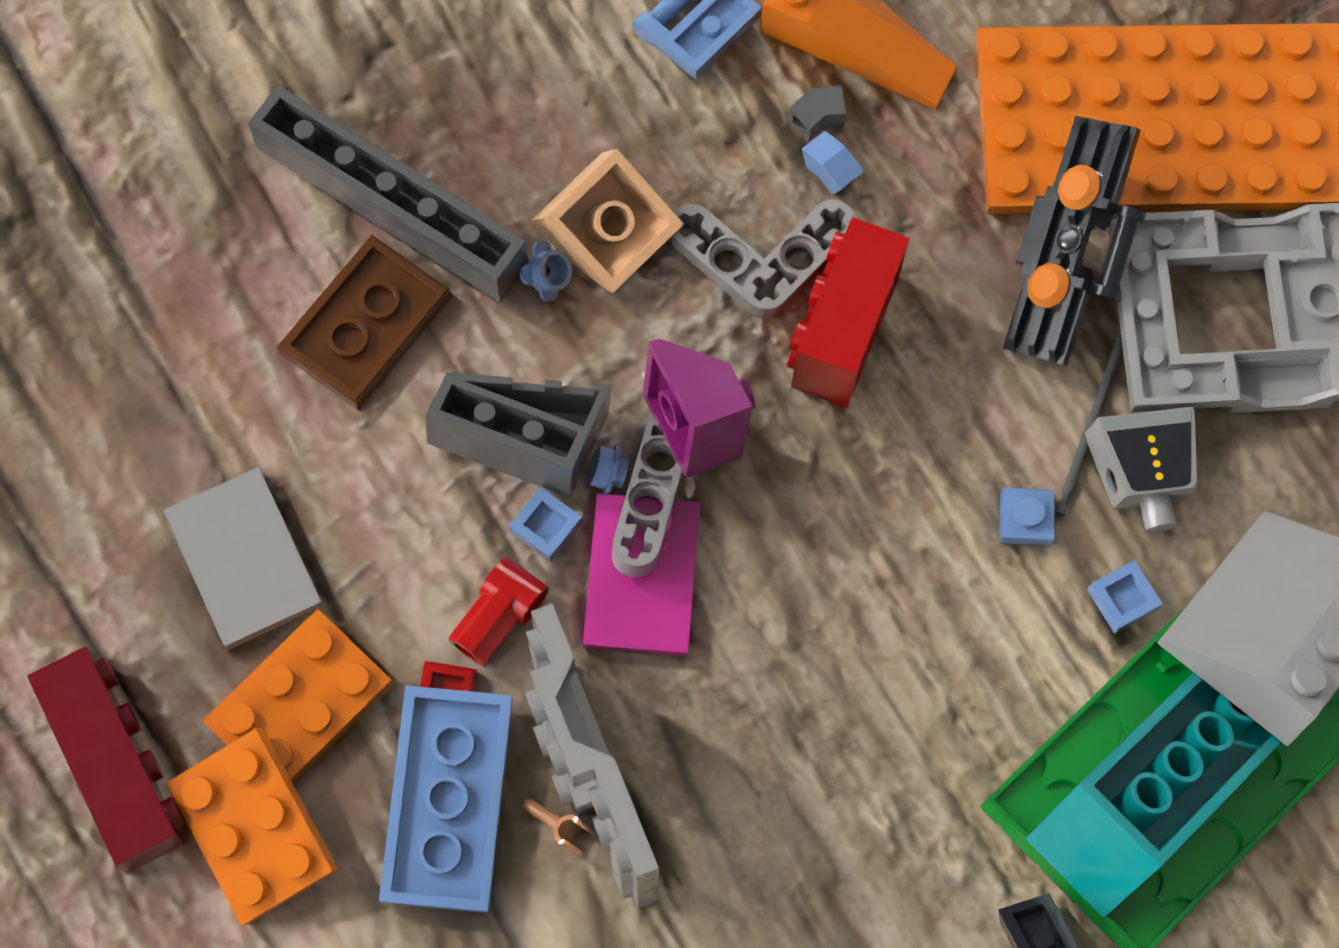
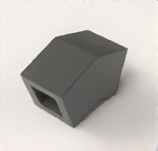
M842 86L811 88L789 108L788 122L808 141L813 139L823 129L844 127L846 109Z

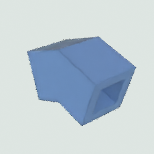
M823 131L802 148L806 168L821 179L832 195L842 190L864 172L849 150L826 131Z

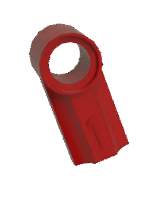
M508 557L502 558L483 582L479 592L481 596L448 637L449 642L467 658L485 668L519 623L524 625L532 618L531 611L538 609L542 605L550 587Z

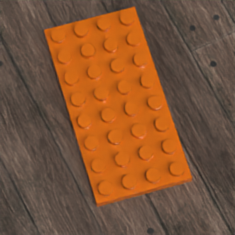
M1339 23L981 27L977 29L976 53L987 215L1031 214L1036 196H1045L1047 187H1053L1075 116L1136 127L1141 130L1119 205L1132 207L1143 212L1196 210L1292 211L1308 204L1339 203Z

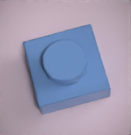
M540 487L509 525V531L551 562L580 527L582 517Z
M1002 488L1000 492L999 543L1052 545L1054 541V490Z
M1135 560L1091 583L1087 588L1114 634L1159 610L1163 605Z

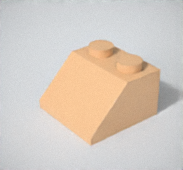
M618 149L601 153L531 220L548 240L568 257L571 263L610 293H614L684 224Z

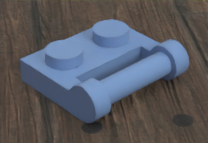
M662 0L649 14L641 13L632 22V27L643 41L656 46L692 78L697 80L762 16V6L754 0H702L680 23L669 31L664 25L690 0Z

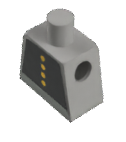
M1193 407L1098 417L1085 432L1111 505L1115 509L1140 506L1147 533L1162 532L1175 528L1177 524L1172 502L1184 500L1196 489L1195 414Z

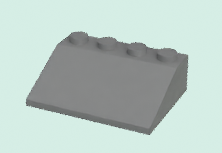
M1264 511L1157 644L1287 747L1319 715L1339 687V537Z

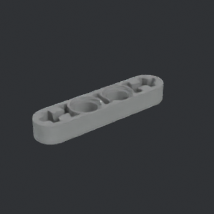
M651 410L613 538L612 547L614 567L621 574L635 578L648 575L655 569L658 563L683 474ZM665 452L674 459L676 464L670 470L657 471L648 465L647 458L652 453ZM642 496H653L662 503L663 509L656 515L645 516L635 509L634 502ZM637 529L645 532L643 552L640 553L638 559H632L628 557V549H631Z

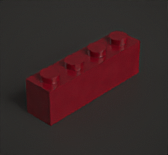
M85 646L27 675L115 866L128 874L184 845L185 842L179 828L185 826L186 821L173 796L165 800L156 781L164 778V775L152 751L148 749L142 752L134 737V734L142 731L140 724L128 702L119 705L112 690L113 687L119 685V681L106 656L97 659Z

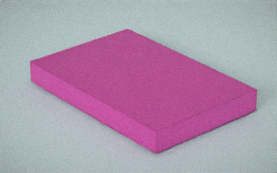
M597 494L583 649L688 657L700 502L675 500L655 569L646 576L635 578L621 574L612 562L613 538L626 496ZM640 497L634 502L635 509L645 516L656 515L663 509L662 503L657 498ZM636 529L633 546L631 549H628V557L638 559L640 553L643 552L645 532Z

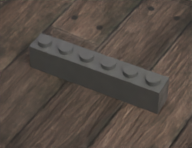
M277 85L248 122L258 150L498 302L503 300L520 277L521 267L529 262L525 239Z

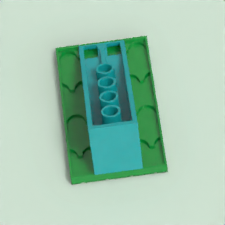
M1186 606L980 806L996 824L1002 827V831L1035 864L1037 863L1040 866L1039 868L1073 903L1076 902L1079 906L1078 908L1113 943L1115 942L1118 945V948H1154L1339 761V687L1319 715L1287 747L1157 644Z

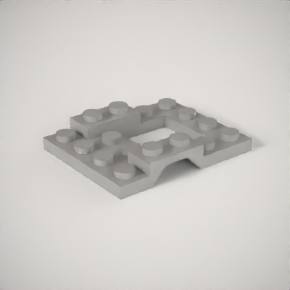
M1339 203L1308 204L1279 216L1267 218L1233 219L1216 210L1146 214L1144 223H1138L1117 289L1122 292L1117 306L1131 412H1148L1193 407V409L1227 407L1228 413L1329 408L1334 401H1339ZM1113 219L1108 228L1110 243L1118 219ZM1208 264L1209 272L1264 269L1276 349L1180 354L1168 267Z
M551 603L531 611L534 629L526 632L530 644L528 647L532 656L531 661L534 670L530 671L534 689L526 691L525 695L534 719L539 724L532 728L543 756L549 755L556 775L552 776L563 807L573 803L578 817L594 810L596 811L598 816L593 817L592 822L603 849L610 846L612 850L610 851L613 866L611 869L623 899L633 896L639 909L658 901L659 867L616 760L608 752L577 675L574 656L554 606Z

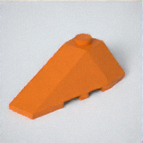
M764 0L760 32L932 109H937L956 72L957 66L881 0Z

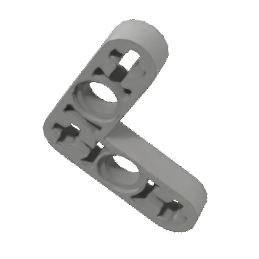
M823 201L766 258H763L707 209L700 205L689 204L681 206L674 213L688 226H693L697 222L701 224L700 235L710 244L706 254H702L704 252V241L696 234L691 233L687 237L683 236V225L670 237V241L679 253L749 313L758 318L767 319L780 314L826 267L828 262L826 256L834 234L838 230L831 229L823 237L822 245L820 246L816 238L823 231L824 218L830 222L836 218L842 220L840 230L841 233L845 234L851 217L855 218V215L849 205L842 201ZM802 248L812 255L813 263L806 269L797 270L787 264L785 256L792 249ZM727 250L734 251L740 255L743 264L736 271L724 272L715 265L714 259L717 254ZM778 271L783 279L775 287V300L773 301L769 297H765L761 301L756 299V286L762 289L768 288L776 280Z

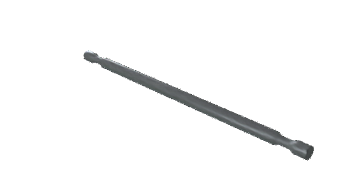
M1120 329L1065 481L1061 501L1057 504L1055 514L1060 517H1064L1069 496L1074 490L1089 447L1085 432L1100 416L1123 351Z

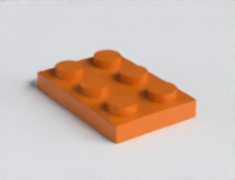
M317 609L202 721L226 746L255 728H263L292 783H294L394 684L366 654Z
M263 728L253 729L166 783L241 926L251 924L339 871Z

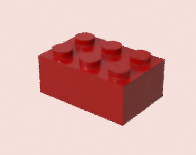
M851 217L845 234L838 231L835 232L826 256L828 262L823 277L818 275L808 300V305L810 306L805 322L799 321L789 347L792 351L786 367L794 370L792 388L842 407H849L898 284L910 241L909 237Z

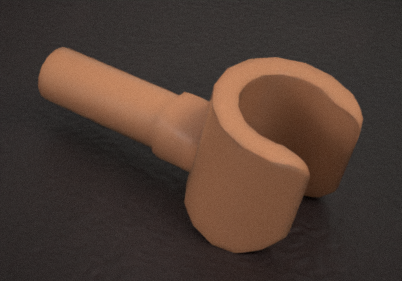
M527 798L522 805L523 810L548 825L553 830L554 839L557 843L573 854L582 855L584 853L573 845V837L578 831L586 830L595 836V830L575 815L569 814L562 817L554 814L531 798Z

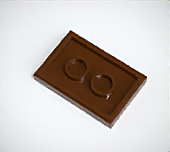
M371 235L276 348L280 355L356 410H359L451 299V290L381 240Z

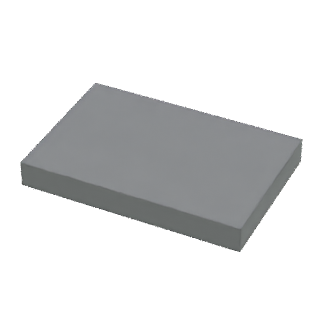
M259 467L163 510L227 651L323 607Z

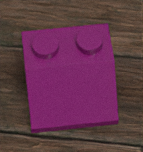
M659 338L650 341L642 395L684 476L688 478L742 457L746 436L750 432L749 422L752 409L755 408V399L749 384L744 379L738 380L728 362Z

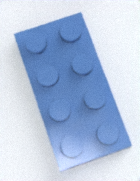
M405 685L379 895L380 903L489 913L513 705L512 695Z

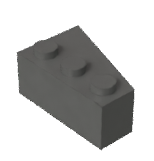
M447 372L426 413L427 444L570 498L609 414L611 385L595 383V388L562 386V381L546 380L545 385L513 382V377Z

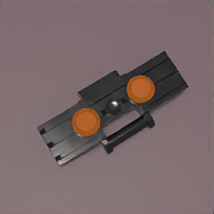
M1075 116L1053 187H1047L1045 196H1036L1016 264L1022 267L1020 274L1024 275L1025 278L1002 349L1067 366L1089 296L1119 302L1122 292L1117 289L1138 223L1143 224L1147 214L1132 207L1119 205L1141 132L1139 128ZM1118 219L1098 284L1092 283L1094 278L1092 276L1093 270L1082 265V258L1091 230L1106 231V228L1110 227L1111 221Z

